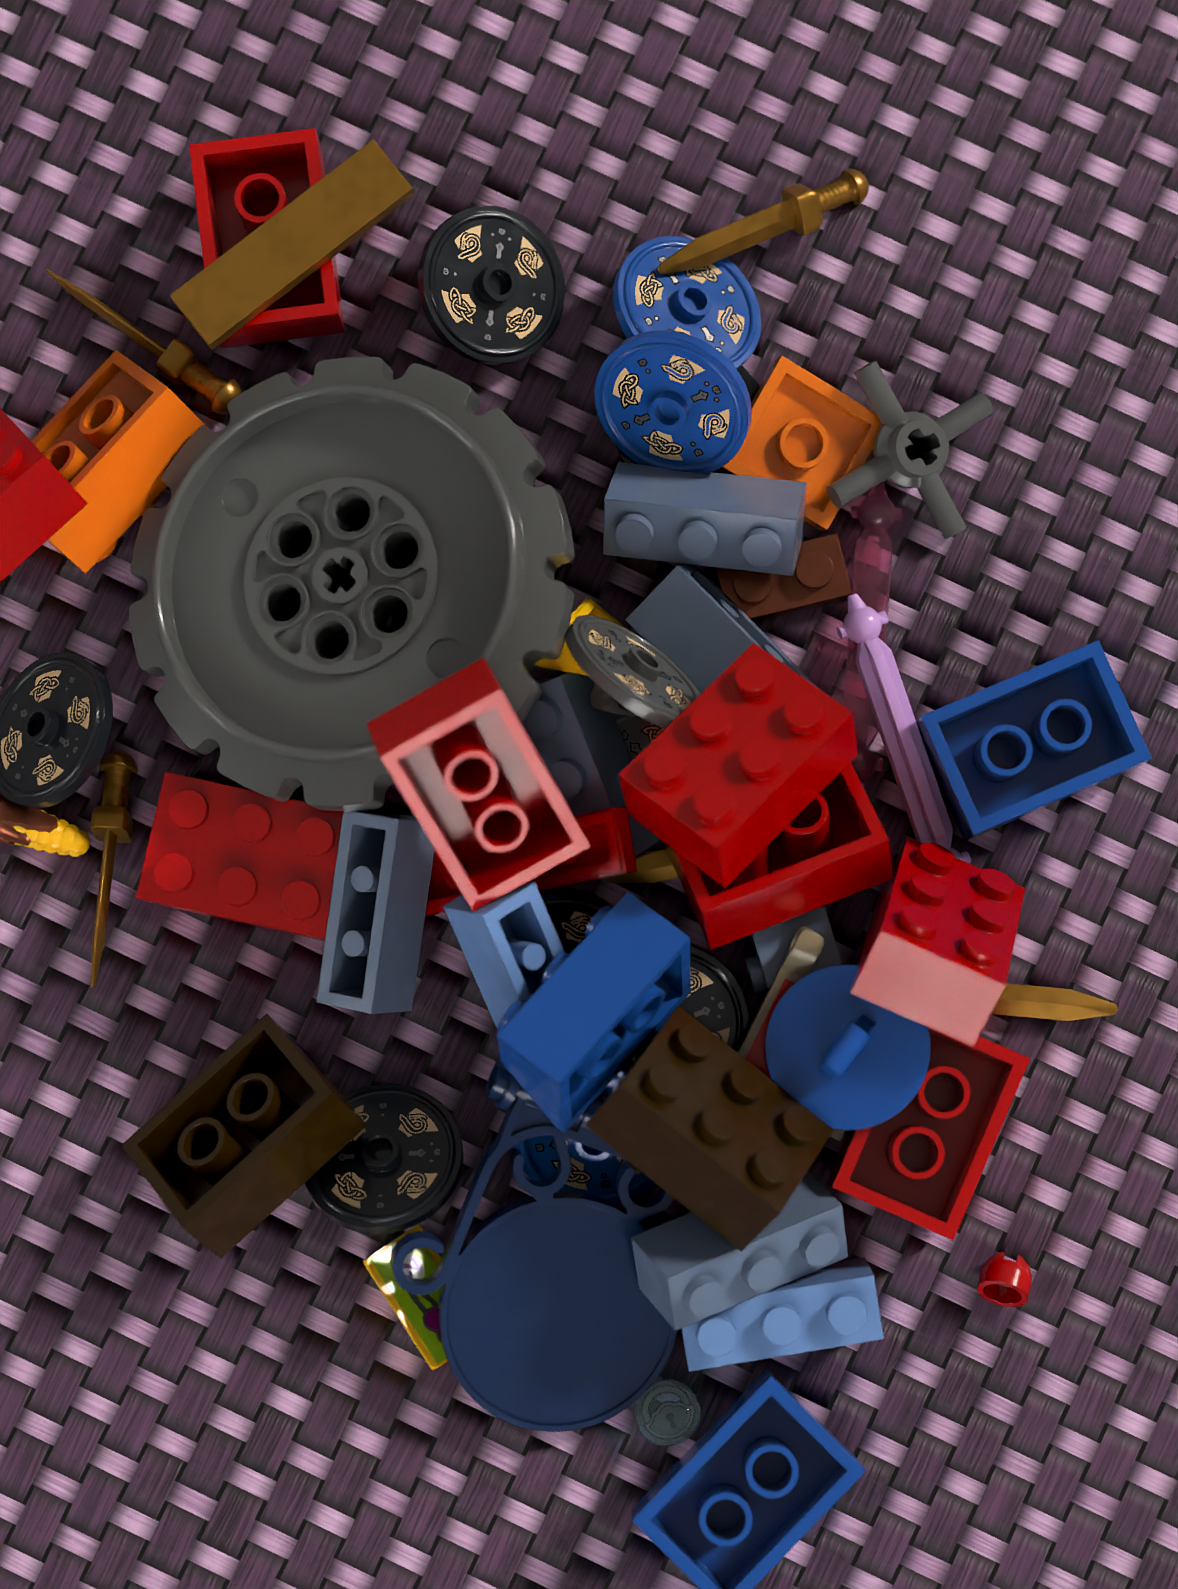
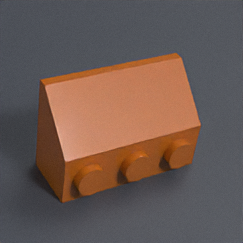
M115 350L31 440L88 503L48 539L56 549L85 574L97 562L104 560L112 553L116 547L117 540L139 516L144 515L147 508H153L157 504L161 492L167 487L162 482L163 473L199 427L206 426L166 385L118 350Z

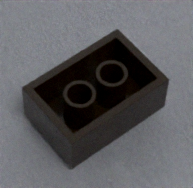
M680 1006L676 1008L644 1045L585 1125L741 1252L781 1213L834 1131Z
M266 1013L121 1146L182 1228L222 1259L359 1134L367 1124L303 1047Z

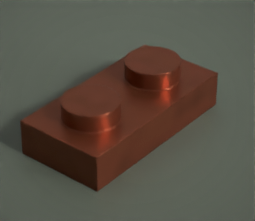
M837 533L802 541L793 576L714 567L718 587L752 621L848 599V596L852 595Z

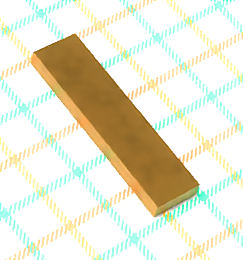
M373 139L173 292L170 297L210 349L213 350L414 195L413 188Z

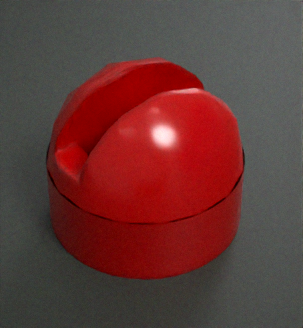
M998 1252L989 1257L984 1263L979 1276L977 1292L985 1300L999 1306H1023L1028 1302L1032 1285L1030 1267L1024 1258L1019 1255L1017 1256V1261L1014 1262L1005 1260V1252Z

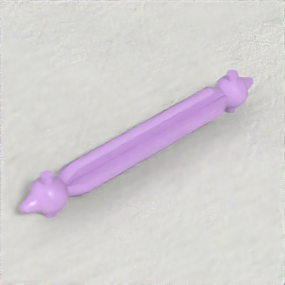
M857 593L849 595L848 613L845 616L843 626L837 627V634L841 640L848 637L851 641L857 643L855 663L916 840L921 843L930 842L941 845L948 849L955 858L971 863V857L967 851L959 853L954 848H951L953 828L892 650L878 637L882 625L889 622L887 613L885 611L877 613L873 608L866 606Z

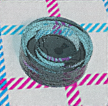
M662 1378L655 1380L652 1385L642 1392L636 1401L635 1418L640 1431L648 1440L662 1446H673L686 1441L695 1432L700 1419V1407L696 1395L689 1386L676 1379Z

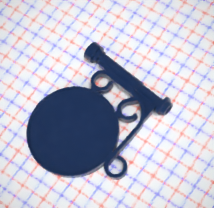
M498 1059L489 1075L485 1096L495 1100V1107L507 1111L495 1141L488 1148L478 1166L445 1250L441 1239L432 1233L418 1231L407 1234L397 1242L392 1250L390 1260L392 1272L400 1287L411 1294L425 1295L434 1293L441 1288L438 1305V1324L446 1357L461 1386L482 1408L508 1423L531 1430L560 1432L582 1429L606 1421L636 1402L658 1378L673 1349L678 1330L675 1331L639 1289L631 1237L647 1231L648 1229L641 1222L647 1217L658 1215L667 1209L674 1197L661 1187L659 1193L651 1200L637 1201L631 1198L628 1187L630 1180L635 1174V1170L629 1162H624L616 1173L614 1183L616 1194L622 1202L623 1208L592 1195L575 1192H557L568 1181L572 1167L565 1138L627 1160L585 1126L603 1101L595 1099L572 1126L563 1133L550 1121L501 1060ZM537 1136H552L558 1157V1165L554 1174L541 1181L529 1179L523 1172L524 1156L519 1149H514L510 1160L512 1175L521 1189L532 1196L517 1200L497 1210L478 1224L466 1237L491 1173L500 1158L510 1148L524 1140ZM423 1247L430 1248L436 1253L443 1252L438 1267L434 1273L426 1278H412L403 1271L404 1259L414 1249Z

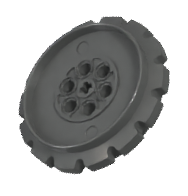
M345 357L319 361L315 365L312 380L304 386H300L288 373L282 372L254 385L233 398L227 405L230 414L228 426L219 432H214L206 426L199 427L178 451L163 473L162 482L171 490L170 501L162 508L150 507L144 512L131 561V574L148 583V591L145 597L133 602L129 607L132 640L140 668L156 677L165 675V684L155 695L154 699L169 725L189 748L203 755H207L220 747L221 754L217 763V770L224 776L250 790L280 802L288 801L293 792L298 787L303 786L305 802L319 810L358 811L377 809L383 806L385 792L395 782L378 755L366 723L483 657L521 723L542 695L543 688L534 681L532 668L541 659L556 660L561 655L574 603L573 591L563 582L554 580L557 568L571 562L575 556L571 526L564 501L560 494L550 485L534 487L536 477L546 466L545 461L534 445L500 408L495 407L482 415L476 416L480 397L466 383L444 372L417 363L411 364L402 377L393 380L392 369L379 357ZM363 508H370V517L365 526L358 531L350 532V522L356 512ZM311 533L312 541L308 551L300 557L293 558V547L296 541L301 536ZM418 544L419 550L414 562L407 568L397 569V559L401 551L408 545ZM351 574L356 582L348 591L342 584ZM300 595V610L290 620L283 621V607L288 600ZM400 607H407L408 615L404 626L398 631L387 633L386 625L390 614ZM348 632L349 643L346 650L337 658L330 659L329 647L332 640L341 633Z

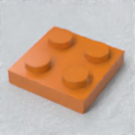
M784 356L776 358L751 402V424L744 443L737 454L718 470L725 474L807 482L804 521L822 532L828 530L840 509L830 500L826 490L827 486L867 461L873 450L875 436L882 424L874 411Z

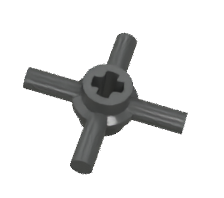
M876 360L858 369L854 374L882 425L875 436L872 450L873 458L828 485L826 490L830 500L836 507L841 508L885 480H888L898 487L918 489L944 539L963 531L967 526L939 475L949 455V441L994 413L991 401L985 394L979 393L938 419L933 420L923 413L904 412ZM912 441L915 446L916 453L910 455L909 459L907 457L905 447L911 445Z

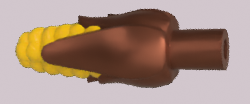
M0 793V843L11 847L13 845L24 846L37 851H46L47 853L57 852L59 855H70L72 857H78L88 851L90 846L89 835L85 831L79 830L76 825L69 824L66 820L58 819L56 816L47 814L43 810L28 808L14 803Z

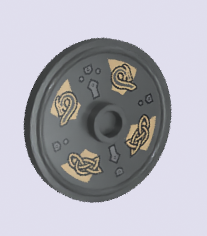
M579 616L570 625L565 635L566 644L572 656L583 671L596 683L590 694V703L595 709L629 718L638 715L657 726L666 728L700 695L691 680L666 655L640 636L614 622L596 616Z

